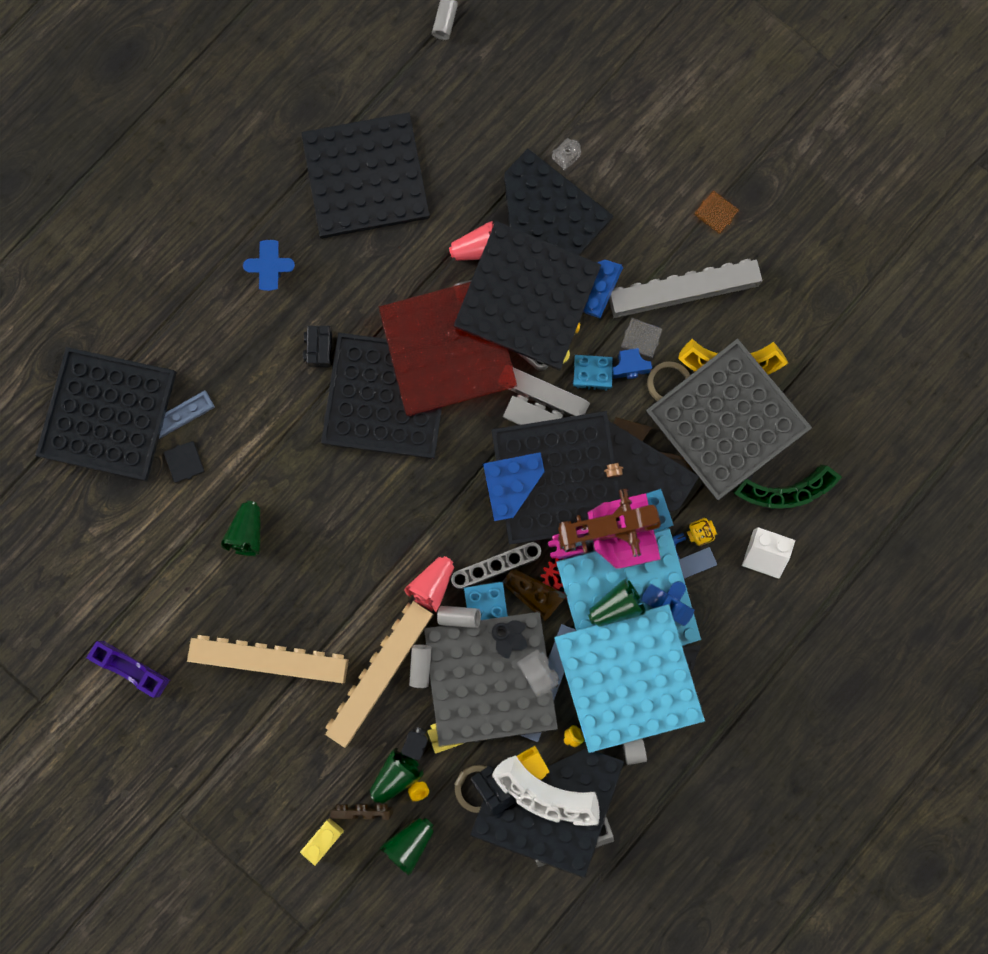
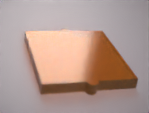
M713 190L708 198L702 201V205L694 215L720 234L728 224H731L732 218L739 210Z

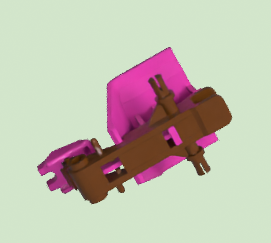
M627 489L619 490L621 499L598 505L588 512L589 520L581 521L580 515H577L576 523L571 524L570 521L560 523L558 528L559 534L553 535V540L548 542L549 547H557L555 552L550 553L551 558L566 559L587 553L586 543L594 541L595 551L616 569L661 560L654 532L655 529L661 526L657 508L654 505L648 504L646 494L628 497Z

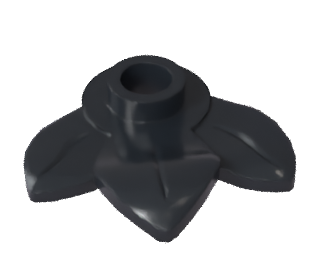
M512 620L507 624L497 623L492 628V637L496 640V650L502 657L509 659L512 650L520 651L528 647L526 639L521 634L526 627L524 623ZM504 630L505 635L499 636L498 631Z

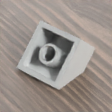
M756 528L753 530L742 566L779 579L790 559L795 540Z

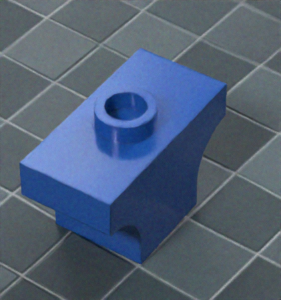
M639 348L620 351L618 355L619 365L613 367L612 377L613 379L621 377L633 379L639 377L638 375L650 373L652 370L651 361H645L641 358Z

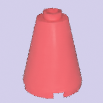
M493 221L452 242V247H449L451 257H455L456 261L480 260L494 226Z
M445 556L443 558L438 557L404 589L405 593L409 597L413 595L415 602L430 611L434 609L437 612L454 570L453 561Z

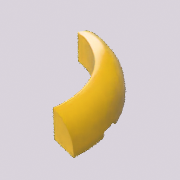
M691 339L681 350L679 360L693 371H697L718 353L705 349ZM774 342L761 350L750 353L768 375L788 364L786 357Z

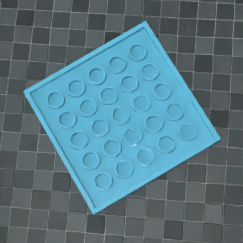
M670 528L655 531L661 560L616 569L598 552L593 550L556 562L576 631L594 626L588 617V614H590L589 609L625 578L628 581L630 580L640 596L639 604H644L645 610L653 609L641 601L645 590L650 584L655 585L666 593L676 581H681L685 584ZM686 588L680 601L692 608ZM694 614L685 627L674 621L682 646L701 640Z
M669 604L646 610V614L600 627L594 625L554 637L589 753L705 721Z

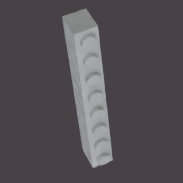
M745 259L740 261L739 264L726 263L716 269L708 267L702 272H687L684 276L671 275L665 280L653 279L647 284L635 283L629 288L624 289L623 287H617L613 289L609 302L613 318L758 287L762 282V277L757 260Z

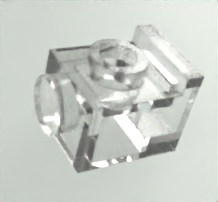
M567 138L557 149L553 150L552 159L561 168L566 170L580 157L581 146L575 139L571 141Z

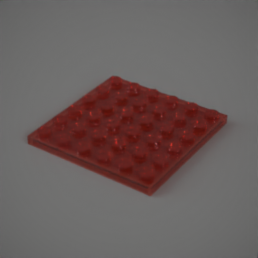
M471 282L379 306L407 416L517 387L508 349L453 327Z

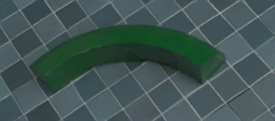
M819 465L804 480L790 486L769 488L746 479L733 489V493L759 506L792 508L812 502L822 494L827 493L838 483L842 476L827 465Z

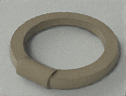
M668 361L656 365L651 370L647 386L655 400L658 401L662 398L656 392L653 385L656 373L664 368H675L686 379L690 376V373L683 365Z
M473 765L460 772L454 783L458 802L470 812L479 813L481 806H473L467 803L461 794V787L470 773L482 771L487 766Z

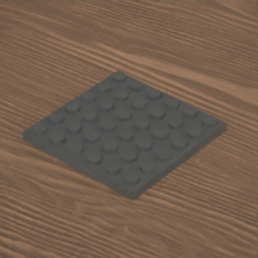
M738 338L646 410L718 501L812 429Z
M534 612L481 620L478 628L456 626L424 628L426 645L431 646L430 679L439 747L558 730L540 613ZM512 620H517L526 625L521 634L526 639L528 647L520 651L512 650L510 658L506 659L496 650V640L492 637V628L497 623L507 624ZM499 630L498 635L504 636L505 631Z

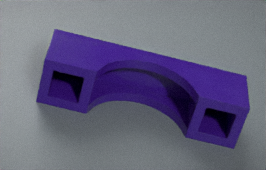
M96 641L86 657L100 667L126 678L137 689L153 698L160 697L170 681L168 678L105 641Z

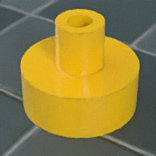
M573 725L565 730L564 743L566 745L577 747L584 742L583 732L577 726Z
M417 781L411 785L408 793L412 801H420L428 796L429 789L425 782Z

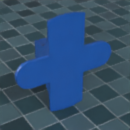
M260 241L259 258L247 259L243 263V268L246 272L259 273L260 290L272 291L278 289V278H281V272H291L295 267L292 259L279 258V241Z
M681 581L674 582L667 593L650 584L641 601L652 608L669 604L674 621L684 627L691 620L695 611L680 601L686 591V586Z

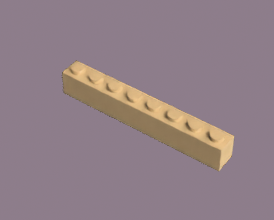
M414 601L412 604L408 603L402 611L404 616L401 620L397 619L391 628L394 630L390 637L386 636L381 643L383 648L379 653H374L369 661L372 663L368 670L364 669L359 676L361 681L357 686L353 685L348 693L349 699L346 703L342 702L336 711L339 713L335 720L332 718L326 726L328 731L325 735L344 748L348 746L434 615Z
M198 635L197 638H191L187 662L345 683L349 659H344V655L332 654V657H327L325 652L313 651V654H306L305 649L294 648V651L291 652L286 651V647L275 646L274 649L267 648V644L262 643L248 646L247 641L236 640V644L228 643L229 639L217 637V641L209 640L210 636Z

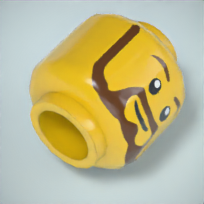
M707 518L690 523V531L687 532L690 541H695L698 546L714 541L715 535H717L712 520L708 521Z

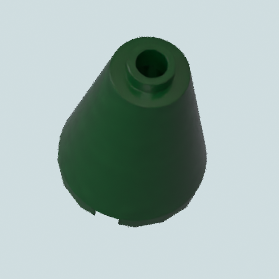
M246 501V503L241 504L221 541L220 546L223 549L230 551V548L236 551L235 554L244 556L259 555L260 507L257 506L256 502Z
M625 578L589 609L590 614H588V617L593 625L596 624L600 627L644 615L646 610L644 604H639L640 596L631 581Z
M394 748L370 788V797L376 803L384 804L423 777V770L419 772L417 768L419 766L418 762L402 752H398V748Z
M418 818L384 843L380 850L386 853L388 858L409 876L434 833L432 829L434 825L427 818L423 820Z

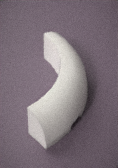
M517 756L502 761L493 772V778L505 793L509 792L517 799V804L538 816L555 822H560V820L571 821L573 825H598L599 804L595 792H570L550 786L533 776L521 764Z

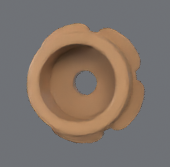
M619 463L607 465L608 469L604 470L607 478L623 475L622 469L624 468L619 467Z

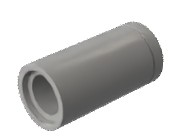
M440 0L432 30L434 37L441 40L449 39L458 7L456 0Z
M440 606L437 620L438 624L443 626L478 628L481 621V612L479 608Z
M421 644L412 646L409 683L411 687H429L431 646Z

